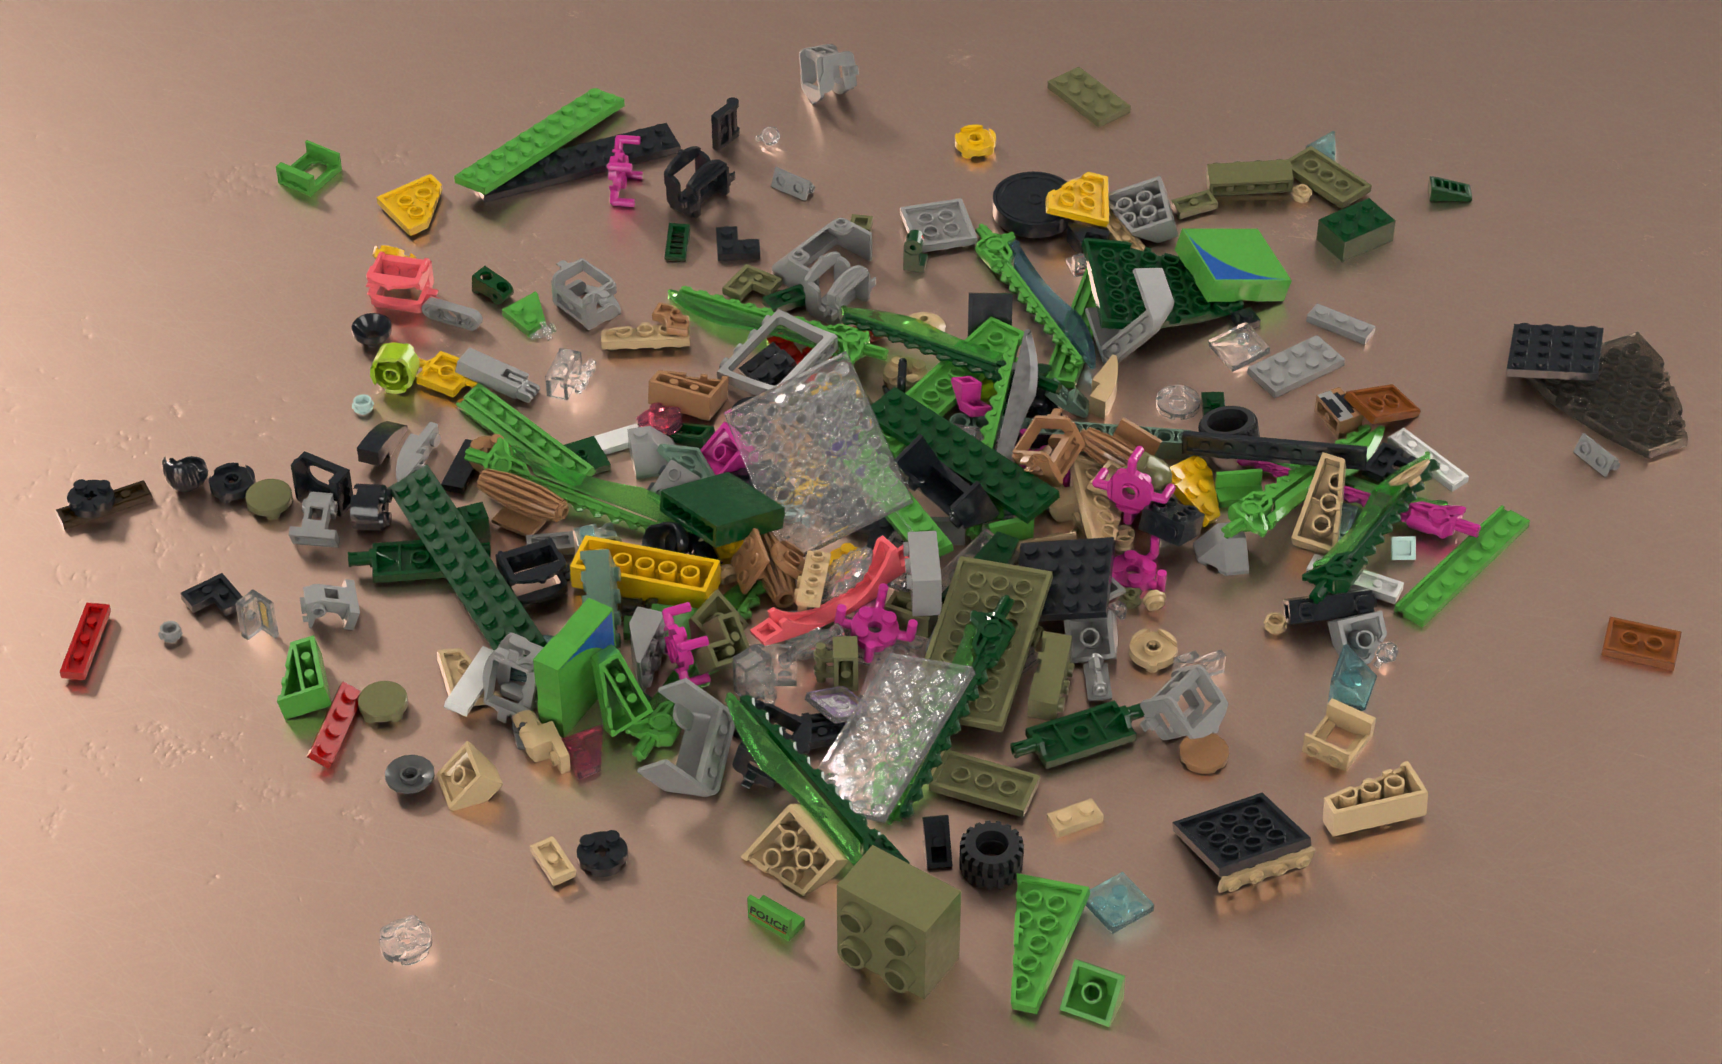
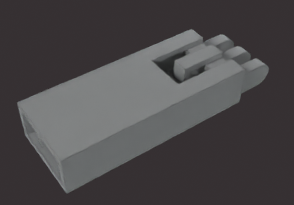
M470 347L457 361L456 373L513 399L518 398L529 403L540 391L539 385L528 380V373Z

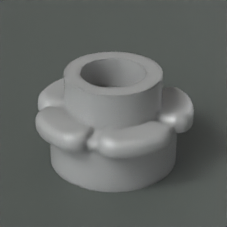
M175 621L164 622L160 626V632L158 633L161 640L164 639L168 643L176 642L183 634L181 627Z

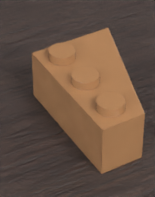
M658 370L649 380L648 404L673 410L680 414L694 416L701 420L710 421L728 399L729 376H722L721 379H710L708 374H701L699 378L688 377L686 372Z

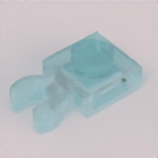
M596 523L573 528L578 548L585 535L604 539L610 536H617L613 523H605L597 528Z

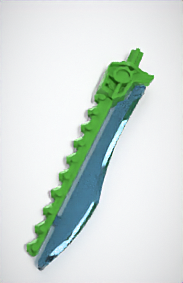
M983 223L979 224V228L975 229V232L981 240L976 244V253L992 272L999 275L1002 274L1000 281L1010 284V292L1019 294L1017 301L1027 305L1026 312L1036 315L1035 322L1045 325L1043 332L1053 335L1052 342L1062 346L1061 353L1071 356V364L1080 367L1083 364V358L1091 369H1095L1096 355L1094 344L1080 314L1064 302L1045 283L1020 247L1019 241L1015 240L1014 232L1000 235L992 233Z

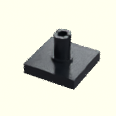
M969 292L968 336L990 317L1012 326L1013 293Z

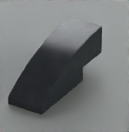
M385 421L375 426L357 447L358 461L380 466L385 457H391L408 430V426L390 421Z

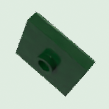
M594 436L564 445L593 466L596 471L594 475L611 470V464Z

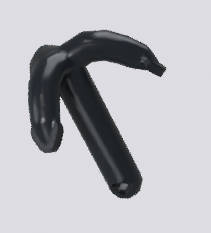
M900 358L898 362L897 389L905 393L906 358ZM885 384L882 386L884 394L890 391Z

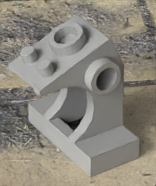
M310 492L308 498L303 500L302 511L304 516L302 527L290 526L288 535L293 544L339 548L340 538L337 531L329 530L330 518L336 519L338 503L334 501L333 493ZM312 515L314 518L322 517V520H314Z
M345 579L342 587L324 584H312L303 587L304 597H300L302 614L307 613V616L302 617L303 622H308L309 628H312L316 618L324 616L326 612L336 613L341 617L344 629L354 630L360 615L354 580Z

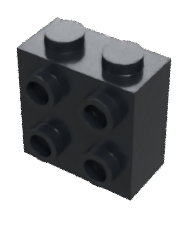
M1170 497L1165 504L1154 502L1144 507L1138 529L1176 546H1181L1199 536L1205 514L1199 512L1194 506L1180 504L1175 498Z

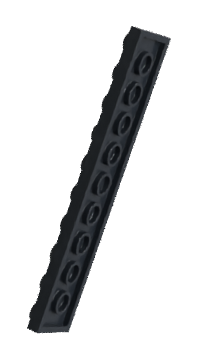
M667 123L618 134L641 137L640 145L623 144V152L629 157V163L632 165L674 155L681 149L679 142ZM617 135L556 150L486 195L479 194L484 203L607 172L610 156H615L612 150L614 149L615 137Z

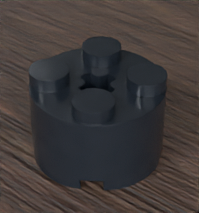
M356 483L353 489H357V493L351 496L350 503L351 521H356V525L352 526L353 529L384 531L385 527L391 526L392 514L388 512L389 503L392 502L393 497L391 494L392 489H387L386 485Z

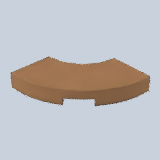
M658 303L652 313V320L664 324L669 335L688 337L690 332L688 317L684 316L680 309L672 305Z

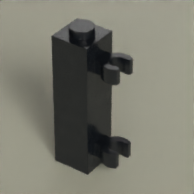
M1370 589L1350 590L1347 593H1328L1323 601H1320L1318 604L1313 603V599H1309V596L1283 599L1284 616L1288 624L1375 612L1374 608L1377 607L1376 595Z

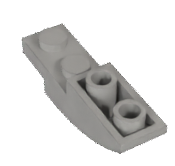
M429 422L419 436L412 433L408 436L397 459V482L425 466V461L428 459L429 454L439 445L441 440L438 424Z

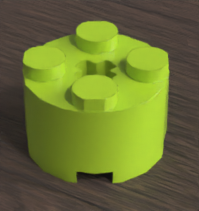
M393 342L383 344L370 368V377L375 385L377 383L385 388L384 392L400 394L406 392L407 388L413 384L419 370L420 360L414 352V347L407 343Z

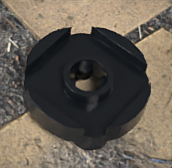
M234 462L217 467L214 470V475L209 477L211 493L219 498V501L222 503H230L231 501L244 498L249 487L256 483L255 473L251 467L245 465V468L239 466V463Z
M79 479L74 482V487L70 489L67 495L69 509L73 510L75 515L81 518L99 517L102 511L106 509L107 511L111 510L115 503L114 491L108 480Z
M615 830L585 834L579 840L580 843L577 847L578 865L583 871L586 869L592 872L593 876L606 877L614 875L621 870L620 867L624 862L626 864L628 861L627 844L620 837L619 832ZM604 851L606 856H601L598 853Z

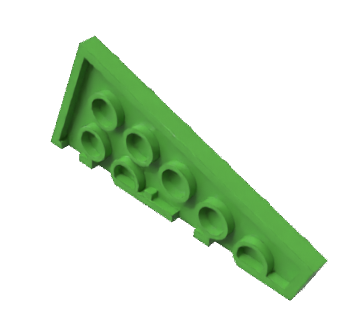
M1017 873L1018 886L1016 891L1017 906L1014 926L1011 1006L1014 1010L1037 1014L1091 893L1087 886Z

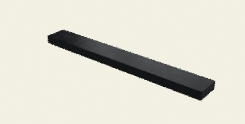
M1185 430L1182 433V454L1318 466L1322 452L1345 459L1346 469L1366 470L1367 446Z

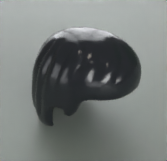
M189 456L178 461L170 458L169 462H167L166 457L162 459V469L166 481L173 489L179 492H189L197 489L208 477L207 465L200 457Z
M662 522L649 525L646 528L641 546L687 554L690 549V539L685 528L679 523Z

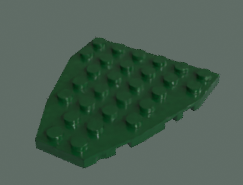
M1083 239L1082 248L1101 328L1124 329L1146 311L1133 273L1135 268H1163L1174 299V306L1161 328L1205 322L1243 309V300L1235 302H1207L1196 285L1193 275L1185 267L1179 256L1168 253L1158 256L1151 252V248L1145 247L1144 251L1131 248L1132 243L1126 241Z

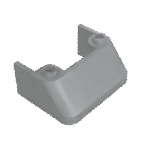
M837 218L773 264L772 274L782 278V283L788 287L802 284L804 287V278L810 270L807 266L837 244L870 262L872 260V233L845 218ZM819 278L813 282V283H815L818 287H819Z
M1135 268L1133 270L1146 311L1124 329L1101 328L1096 307L1085 309L1104 363L1112 355L1117 356L1118 363L1125 359L1159 331L1172 311L1174 299L1163 268Z
M687 678L659 687L658 692L675 703L673 710L674 720L679 727L685 730L677 763L674 765L667 759L638 768L637 773L666 792L702 797L717 794L720 790L736 724L734 713L730 708Z

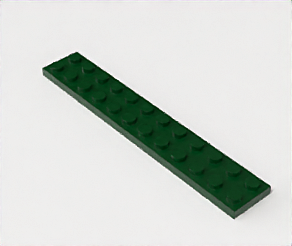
M428 464L388 487V489H392L391 494L493 651L498 648L500 642L511 632L525 637L529 642L545 647L547 644L546 640Z

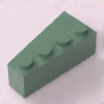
M609 549L580 551V560L583 561L586 571H581V581L583 582L584 592H587V595L582 596V604L590 598L613 608L616 648H621L620 633H617V626L621 625L620 611H617V603H621L620 589H617V581H621L620 567H616Z

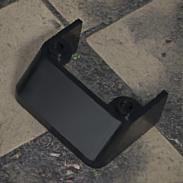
M921 434L894 459L907 478L905 481L906 485L914 492L919 490L950 517V522L956 528L963 527L967 529L993 521L1000 514L981 484L976 481L970 486L937 458Z

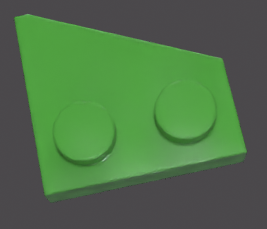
M536 291L502 309L503 317L528 337L546 329V320Z

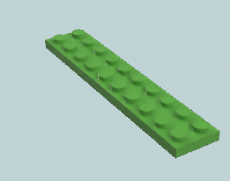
M598 88L590 89L568 105L563 106L541 122L534 124L533 127L520 133L514 139L507 141L498 149L493 150L490 154L463 169L454 176L455 183L484 195L490 193L625 106L624 98L601 91Z
M990 317L958 345L955 350L996 363L997 361L1004 360L1002 357L1004 353L1011 350L1007 344V340L1010 337L1019 336V344H1022L1024 331ZM941 361L905 394L943 417L958 403L951 384L952 377L972 376L981 382L985 376L982 373H971L966 367H955L950 361ZM870 424L859 434L860 443L870 448L873 447L874 450L893 459L907 447L873 424Z

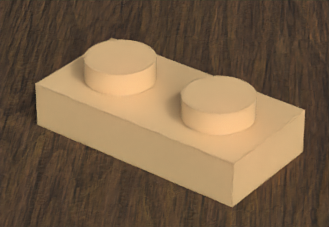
M1091 798L1048 813L1047 822L1059 838L1102 823L1104 815Z
M553 836L530 845L532 855L553 886L576 877V869Z

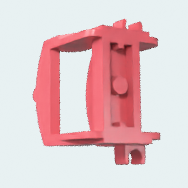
M380 251L374 264L370 266L366 274L368 280L366 287H370L367 295H370L371 304L374 307L422 313V305L428 298L440 299L436 297L439 290L432 289L434 276L432 261L429 258H424L423 260L387 255ZM415 287L416 290H422L418 301L382 296L385 289L390 291L393 289Z

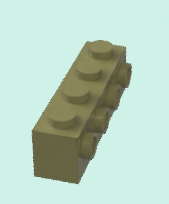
M1290 159L1256 160L1251 162L1236 161L1233 163L1216 162L1207 164L1205 175L1207 190L1209 189L1213 196L1292 192L1294 180Z

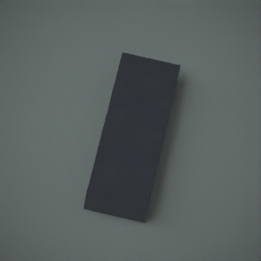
M464 440L441 483L445 491L461 494L465 492L476 471L469 461L464 460L465 451L470 447L472 440Z

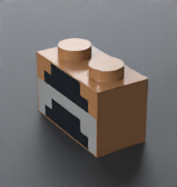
M1340 387L1317 394L1314 410L1338 439L1346 436L1347 433L1358 432V426L1362 425L1364 416L1343 398L1345 392Z

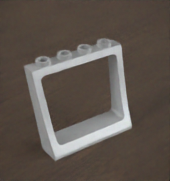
M778 309L772 316L767 315L764 317L761 323L762 326L758 330L753 329L744 344L739 343L735 347L734 355L730 359L726 357L721 361L720 369L717 371V379H721L722 376H729L730 385L755 396L765 398L782 407L838 349V336ZM778 325H783L817 344L778 385H769L733 372Z

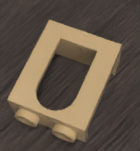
M1332 698L1327 704L1326 716L1311 735L1305 733L1302 752L1347 772L1374 735L1376 718ZM1336 726L1357 735L1346 751L1325 742Z

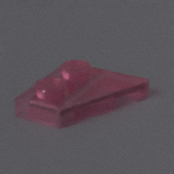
M602 724L562 738L569 753L570 767L578 780L601 771L603 749Z

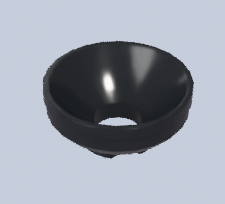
M379 313L361 315L354 320L351 326L354 338L358 342L370 347L383 343L390 337L392 332L390 319ZM371 335L379 336L376 338H368Z

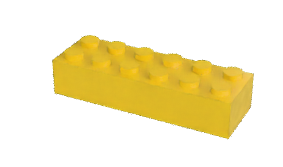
M585 535L570 564L571 586L583 589L581 571H586L583 561L580 560V551L609 549L616 567H620L621 581H617V589H620L621 596L663 605L675 606L689 602L691 608H700L710 595L718 589L721 583L720 560Z

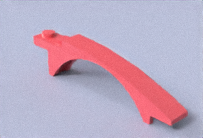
M882 535L876 540L874 549L860 573L834 598L820 605V608L801 612H786L772 607L768 610L769 618L750 629V633L764 646L817 630L834 622L836 609L839 604L846 606L845 616L851 614L877 598L878 588L881 583L888 584L905 573V558H908V556H904L903 545L897 548Z

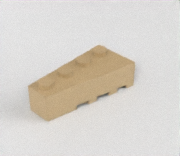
M1322 452L1291 537L1294 546L1331 558L1338 554L1346 473L1345 459Z
M1406 761L1401 763L1400 768L1394 771L1391 768L1383 771L1382 776L1374 780L1367 778L1356 788L1350 786L1325 797L1323 822L1333 837L1424 816L1427 813L1428 791L1410 763Z

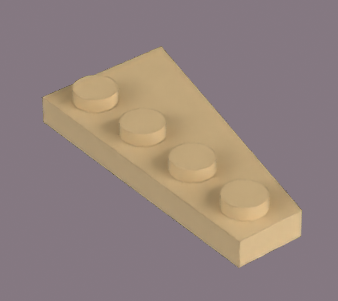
M647 322L641 323V325L634 329L630 326L601 330L602 349L617 350L622 348L639 349L649 347L658 349L661 347L681 348L690 346V332L688 337L669 335L664 324L650 325Z

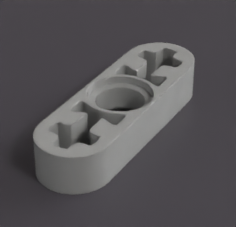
M430 297L422 305V312L426 317L470 331L476 330L483 321L482 315L477 310L438 298ZM448 311L453 312L456 317H453Z

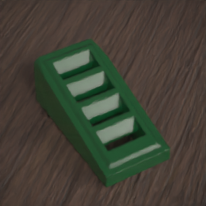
M1429 176L1428 193L1430 201H1472L1469 184Z
M669 223L664 260L686 261L690 239V224ZM671 247H680L683 249H673Z
M676 422L665 435L672 438L676 443L701 449L715 433L714 426Z

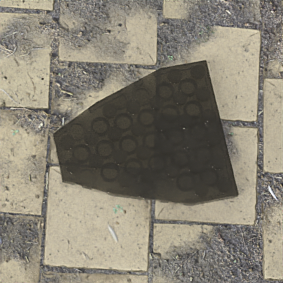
M1639 332L1602 343L1598 381L1527 378L1549 403L1601 436L1647 459L1687 446L1688 436L1685 431V420L1682 419V405L1675 387L1671 386L1669 382L1670 375L1668 372H1665L1664 360Z

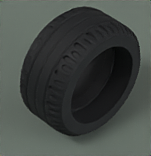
M1223 406L1211 410L1202 417L1198 426L1199 432L1260 437L1256 415L1249 409L1240 406Z

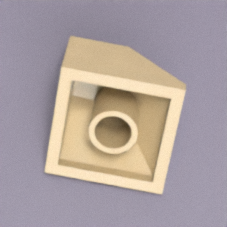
M468 741L436 773L448 807L453 811L487 802L503 786L497 768Z

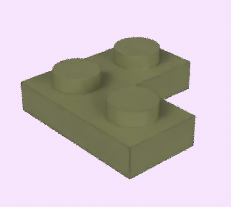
M745 264L722 287V293L733 299H739V301H742L752 290L770 295L782 286V278Z

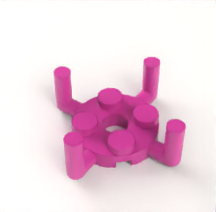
M617 135L615 137V145L612 150L615 156H610L609 163L607 164L608 180L613 182V186L609 185L610 204L612 206L635 207V199L618 198L621 189H626L627 179L643 180V172L632 171L633 165L629 163V157L623 152V144L640 145V136Z
M1142 446L1135 448L1128 459L1126 469H1118L1110 480L1106 481L1105 479L1109 471L1107 468H1101L1092 482L1095 488L1106 490L1108 498L1110 500L1112 498L1116 503L1115 507L1124 512L1123 522L1126 525H1130L1137 514L1144 507L1150 505L1151 501L1165 504L1175 491V485L1169 483L1162 494L1154 492L1151 477L1146 473L1137 471V462L1144 453ZM1129 487L1133 489L1135 495L1129 494L1125 490V488Z
M1151 535L1150 552L1145 556L1138 554L1134 550H1127L1124 554L1116 558L1114 557L1112 577L1125 588H1139L1142 592L1150 588L1151 590L1165 592L1167 572L1163 569L1158 570L1156 582V563L1153 562L1159 556L1160 538ZM1134 571L1136 573L1128 574L1127 572Z
M885 583L879 585L875 607H861L852 620L845 618L847 608L844 604H839L836 609L834 624L837 627L850 629V635L857 636L858 646L865 650L863 659L866 663L873 661L874 652L884 651L890 645L892 647L897 639L912 642L916 635L918 622L915 619L909 620L907 631L899 630L896 614L884 610L888 592V585ZM877 627L881 631L878 633L871 632L868 628Z
M686 602L665 608L662 611L665 623L664 631H668L669 636L664 637L666 645L664 652L668 654L671 664H677L678 668L674 670L678 673L680 680L687 678L698 686L711 682L709 673L689 678V665L694 664L693 655L690 650L709 645V640L707 636L687 640L685 628L683 626L678 627L674 623L673 616L692 611L690 603Z

